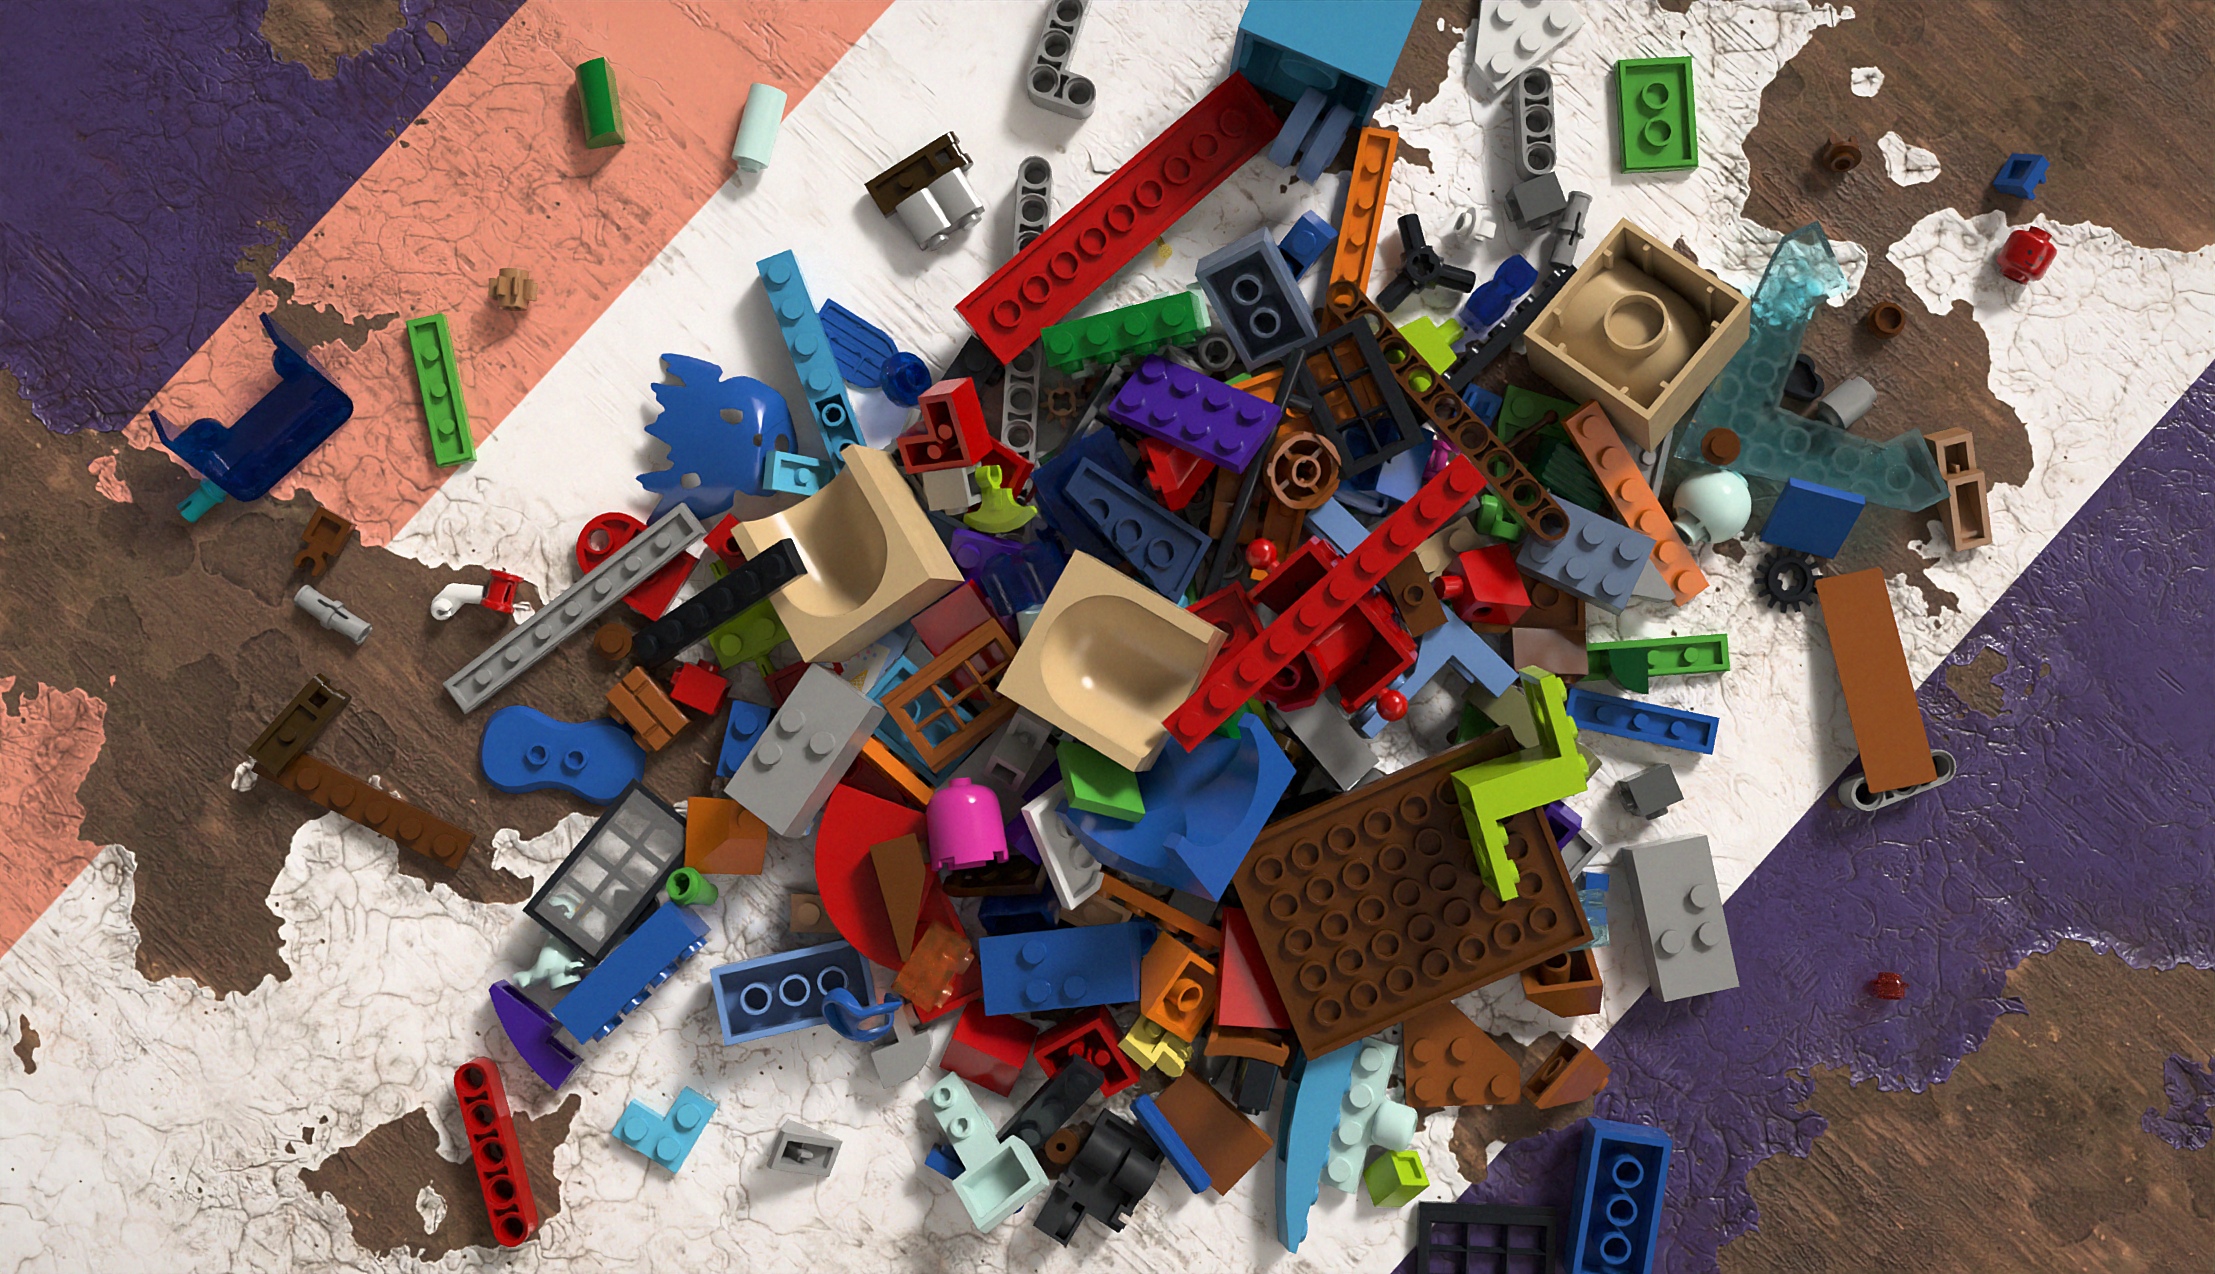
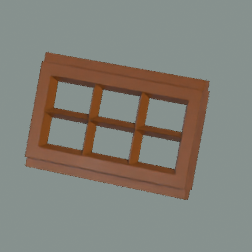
M994 617L988 619L880 698L887 711L934 774L1011 719L1020 707V704L1007 696L998 701L986 685V683L1010 666L1018 652ZM995 642L1006 657V660L981 677L969 660ZM963 666L974 683L948 701L936 684ZM980 689L991 706L965 725L953 707ZM930 690L942 707L916 725L904 707ZM947 713L959 730L933 748L921 731Z

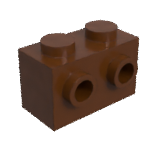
M1512 627L1500 637L1501 658L1518 675L1519 669L1534 665L1555 674L1556 678L1560 677L1565 689L1575 687L1578 681L1589 675L1585 630ZM1519 675L1514 682L1516 687L1523 688Z

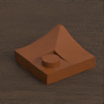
M1215 1009L1213 1010L1211 1026L1203 1051L1204 1055L1243 1056L1270 1062L1281 1067L1284 1066L1289 1055V1029L1214 1024Z

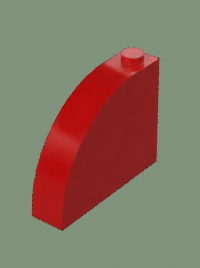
M838 783L819 810L824 813L815 847V872L819 893L830 919L842 937L867 959L879 966L899 973L902 961L869 846L915 833L917 842L925 840L930 856L927 815ZM931 863L924 864L926 874L917 922L936 871L931 870Z

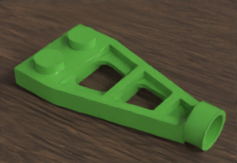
M1508 385L1505 389L1496 420L1495 436L1504 445L1514 438L1517 431H1525L1544 418L1543 416L1546 411L1554 410L1559 415L1558 421L1553 425L1547 424L1534 434L1545 438L1560 439L1569 445L1571 439L1560 423V420L1580 406ZM1511 448L1509 451L1514 455L1513 448ZM1494 461V477L1505 476L1509 472L1506 464ZM1520 462L1525 468H1527L1528 464ZM1528 491L1523 500L1514 499V501L1518 505L1525 507L1533 504L1535 498ZM1498 501L1495 520L1489 537L1506 543L1518 544L1522 526ZM1509 518L1512 520L1513 524L1502 521V519Z

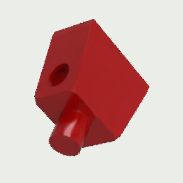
M1507 543L1460 553L1442 571V576L1435 577L1432 583L1438 600L1450 599L1455 614L1462 621L1513 625L1531 607L1530 600Z

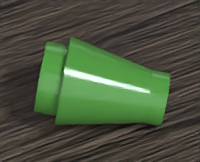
M684 867L678 869L667 880V893L671 900L678 905L702 904L710 906L718 898V888L716 885L706 880L694 868Z

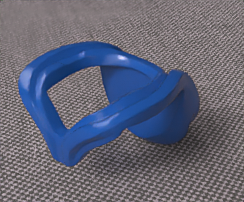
M836 987L825 995L821 1004V1010L827 1024L838 1034L855 1042H869L879 1039L888 1033L894 1022V1011H897L903 1005V1001L900 998L894 997L891 993H886L883 1004L863 1009L852 993L841 987ZM885 1014L884 1026L869 1030L858 1029L861 1021L872 1016Z

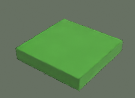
M1062 740L1056 748V753L1069 807L1140 823L1146 813L1135 772H1132L1092 747Z

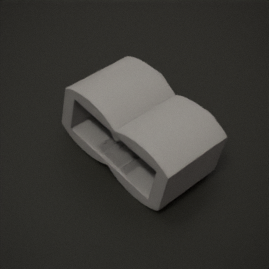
M959 167L941 176L927 188L911 195L895 207L922 251L930 248L931 251L941 248L950 240L949 234L959 228L966 231L974 227L982 220L980 215L985 212L983 204Z

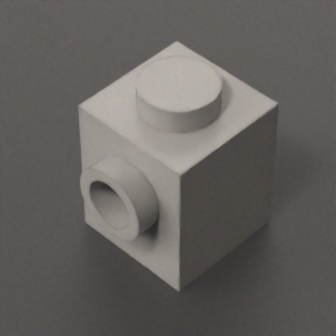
M981 461L969 467L922 473L924 480L923 492L928 500L929 510L945 509L946 515H955L967 512L968 507L981 502V488L975 480L976 467H981Z

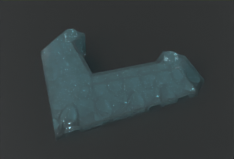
M1818 220L1781 237L1750 299L1749 338L1706 388L1672 457L1787 483L1789 478L1792 477L1865 496V502L1912 513L1951 496L1918 427L1878 442L1847 433L1841 428L1818 420L1813 421L1793 414L1792 411L1779 407L1784 394L1785 384L1790 371L1793 370L1802 345L1801 340L1815 307L1851 289ZM1718 427L1731 429L1736 433L1741 444L1738 457L1732 463L1725 466H1715L1708 463L1702 456L1700 449L1704 435Z

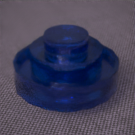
M907 351L898 352L887 358L880 368L879 380L882 390L887 398L896 406L905 409L918 406L917 397L932 387L929 369L913 353Z

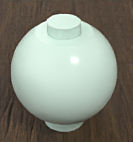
M1706 468L1690 474L1681 482L1673 499V513L1676 520L1672 525L1684 544L1693 546L1698 540L1708 544L1721 543L1741 532L1751 514V497L1747 489L1748 483L1741 474L1736 471L1729 472L1720 468Z

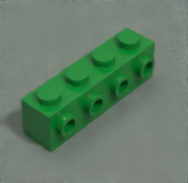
M1190 291L1040 329L1048 367L1061 371L1063 375L1083 371L1084 365L1098 362V365L1116 363L1121 361L1120 356L1135 353V356L1153 354L1158 352L1159 346L1171 343L1173 347L1189 345L1196 342L1195 337L1206 335L1199 298Z

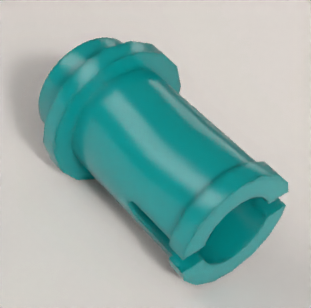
M211 476L209 479L203 478L200 481V487L176 506L185 519L196 523L217 502L223 503L229 491L218 478Z

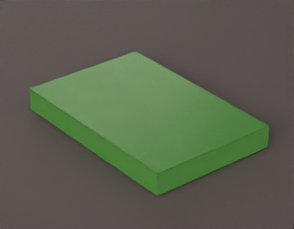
M1692 56L1617 60L1614 63L1621 174L1696 170L1699 167Z

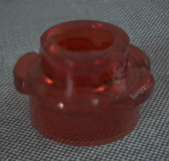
M1880 972L1877 979L1869 982V985L1873 986V997L1879 999L1904 1000L1905 989H1909V984L1902 981V975L1897 973Z

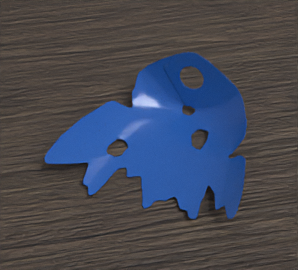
M661 354L660 357L671 364L666 371L681 378L686 387L651 383L650 385L651 390L656 393L657 402L665 410L658 415L654 424L644 427V430L672 447L666 458L672 461L674 465L669 470L640 474L635 478L642 483L644 490L663 494L662 500L648 518L646 525L650 527L682 502L688 506L697 520L701 521L729 510L734 504L736 490H740L750 496L771 497L776 494L777 491L763 489L767 451H775L777 436L784 434L789 444L787 453L798 454L797 437L786 400L776 390L751 377L737 376L720 382L719 378L723 371L719 365L681 354ZM736 409L742 411V422L732 425L724 421L720 416V410ZM758 433L762 435L760 447L753 443V437ZM696 473L700 478L701 484L690 489L683 488L681 486V477L684 474Z

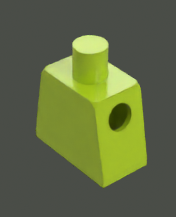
M1423 316L1397 329L1439 375L1457 359L1450 346L1465 336L1463 329L1454 318H1450L1436 328L1428 316ZM1390 350L1384 355L1386 361L1390 364H1398L1405 358L1404 354L1399 350ZM1417 377L1409 383L1410 388L1416 392H1424L1431 385L1427 379Z

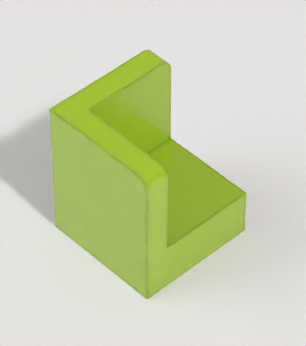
M1388 1150L1363 1171V1177L1374 1207H1403L1430 1186L1418 1152L1413 1150L1402 1152Z

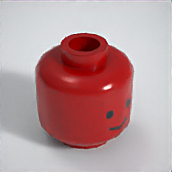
M2031 226L2028 231H2013L1996 257V261L2001 267L1999 273L2025 286L2029 281L2036 282L2041 280L2057 255V249L2049 242L2052 235L2035 226Z

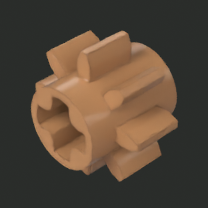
M501 268L497 278H489L488 296L498 300L499 309L526 311L529 301H537L538 283L528 279L529 272L526 270Z
M1058 380V388L1053 391L1044 387L1043 391L1048 397V402L1039 403V409H1049L1050 414L1046 418L1047 424L1052 423L1056 419L1061 421L1062 428L1066 429V420L1075 419L1079 414L1076 411V407L1084 406L1086 401L1082 398L1076 399L1077 384L1068 389L1063 387L1062 380ZM1066 397L1070 398V410L1067 411L1062 408L1058 412L1055 411L1056 404L1054 399L1064 400Z

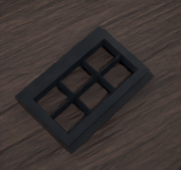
M1364 315L1299 347V349L1308 352L1306 360L1325 351L1338 377L1337 380L1319 388L1305 361L1295 389L1299 396L1312 401V408L1308 416L1317 434L1329 440L1335 446L1341 458V466H1338V477L1341 483L1426 441ZM1351 338L1365 366L1345 375L1332 347ZM1291 352L1280 357L1285 368ZM1369 373L1382 403L1363 412L1349 383ZM1343 387L1356 416L1337 425L1323 396ZM1387 410L1400 438L1380 447L1367 419ZM1360 423L1372 446L1373 452L1354 461L1341 432Z
M1418 1200L1415 1274H1445L1430 1273L1431 1252L1461 1253V1274H1469L1470 1253L1501 1255V1274H1509L1510 1255L1540 1256V1274H1555L1556 1207ZM1432 1223L1462 1224V1245L1431 1244ZM1471 1225L1502 1226V1247L1470 1246ZM1511 1226L1541 1228V1249L1510 1247Z

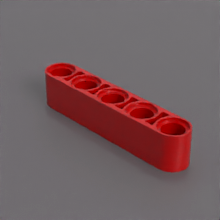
M485 1056L476 1057L457 1069L454 1075V1086L494 1236L501 1245L516 1247L522 1244L536 1230L538 1214L499 1069L491 1058ZM471 1068L481 1071L483 1075L482 1085L472 1082L470 1078ZM481 1105L488 1106L492 1110V1122L482 1119L480 1115ZM494 1142L501 1146L503 1150L502 1159H497L491 1155L490 1143ZM500 1180L508 1181L512 1185L513 1196H507L501 1192L499 1187ZM511 1217L517 1218L522 1222L523 1233H517L511 1229L509 1225Z

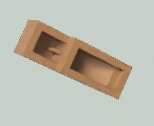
M1955 427L1922 436L1931 487L1952 550L1960 552L1993 543L1984 471L1976 468L1972 432Z

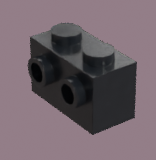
M971 335L940 381L972 377L982 408L985 401L981 398L989 387L994 389L1005 373V369L997 362L981 341Z

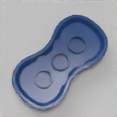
M517 705L498 710L486 722L480 738L479 766L485 780L502 792L520 794L539 789L554 788L571 792L595 805L610 806L633 778L641 783L646 753L633 739L632 736L636 731L627 722L622 725L614 718H600L582 723H566L552 719L536 709Z

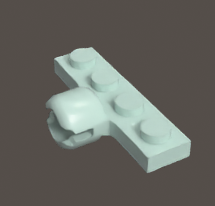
M1372 1036L1362 1039L1360 1054L1357 1058H1354L1350 1070V1089L1346 1095H1343L1339 1107L1341 1113L1340 1123L1337 1130L1332 1132L1329 1141V1160L1326 1167L1321 1169L1318 1182L1354 1195L1357 1192L1371 1145H1379L1396 1152L1405 1151L1410 1146L1417 1126V1112L1414 1108L1392 1101L1386 1096L1387 1085L1399 1045Z

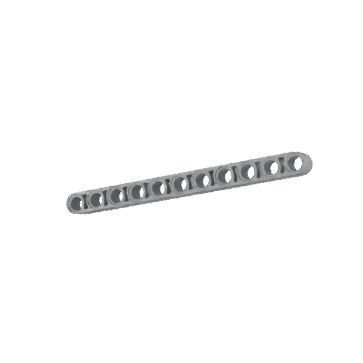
M1036 155L1024 159L1018 169L1013 257L1024 246L1030 244L1051 226L1052 169L1046 159ZM1033 170H1039L1045 173L1046 178L1039 184H1031L1026 180V176ZM1030 207H1037L1044 214L1040 220L1030 222L1023 217L1024 212ZM1042 336L1006 365L1001 443L1035 464V466L1043 354ZM1021 355H1028L1035 362L1031 370L1020 372L1013 366L1015 360ZM1020 392L1028 393L1032 397L1031 405L1024 410L1015 409L1011 405L1014 395ZM1019 429L1025 430L1030 435L1029 442L1020 448L1013 447L1009 443L1011 433ZM1035 466L1015 501L1023 506L1026 496L1034 485ZM1032 519L1025 525L1012 531L995 533V537L1031 545Z

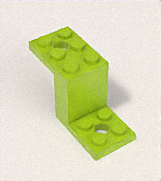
M1534 665L1519 669L1518 672L1539 745L1450 773L1482 882L1502 901L1518 897L1515 884L1520 882V878L1514 861L1512 859L1507 860L1504 846L1509 844L1506 830L1502 822H1496V820L1588 790L1585 778L1590 775L1589 768L1584 756L1578 754L1574 740L1578 739V730L1573 718L1567 716L1563 701L1567 700V692L1560 677L1556 678L1555 674Z

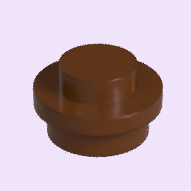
M1883 301L1877 303L1868 311L1866 325L1873 336L1879 339H1891L1903 330L1905 314L1896 303Z
M1718 427L1704 435L1700 449L1702 456L1708 463L1715 466H1725L1732 463L1738 457L1741 444L1738 436L1731 429Z
M608 623L597 631L594 638L595 649L606 660H621L630 653L633 647L632 634L624 625Z

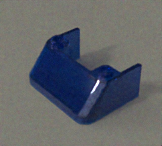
M265 312L258 317L274 345L278 347L274 351L271 361L277 374L284 380L230 428L216 419L202 418L196 420L182 431L155 409L149 413L150 419L164 446L232 497L243 502H251L261 498L351 417L354 409L353 402L347 392L315 356Z

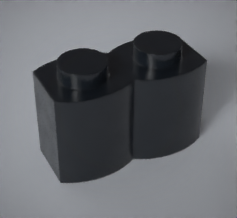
M1238 1056L1229 1092L1232 1094L1231 1100L1237 1104V1110L1258 1116L1260 1111L1266 1112L1269 1110L1280 1066L1255 1058Z

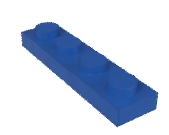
M1576 688L1567 689V700L1564 702L1567 716L1573 718L1577 728L1713 755L1720 719L1718 717Z

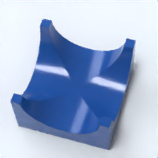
M1245 712L1237 724L1241 734L1240 739L1227 738L1210 733L1192 751L1187 753L1171 735L1150 771L1135 772L1146 813L1140 823L1069 807L1068 800L1064 798L1061 799L1054 811L1098 863L1218 902L1295 775L1296 770L1258 715Z

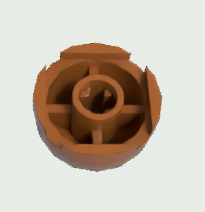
M1306 431L1285 433L1274 441L1266 455L1262 481L1268 493L1282 505L1299 510L1305 508L1308 510L1315 509L1327 502L1337 490L1340 482L1337 476L1339 472L1338 466H1341V458L1335 446L1324 436Z

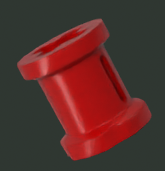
M490 568L491 582L486 598L481 599L480 605L514 614L515 608L512 604L518 584L523 583L524 577Z

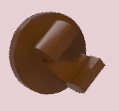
M1831 133L1822 154L1824 167L1833 172H1847L1855 168L1862 160V151L1857 145V138L1850 136L1848 141L1837 142L1836 133Z

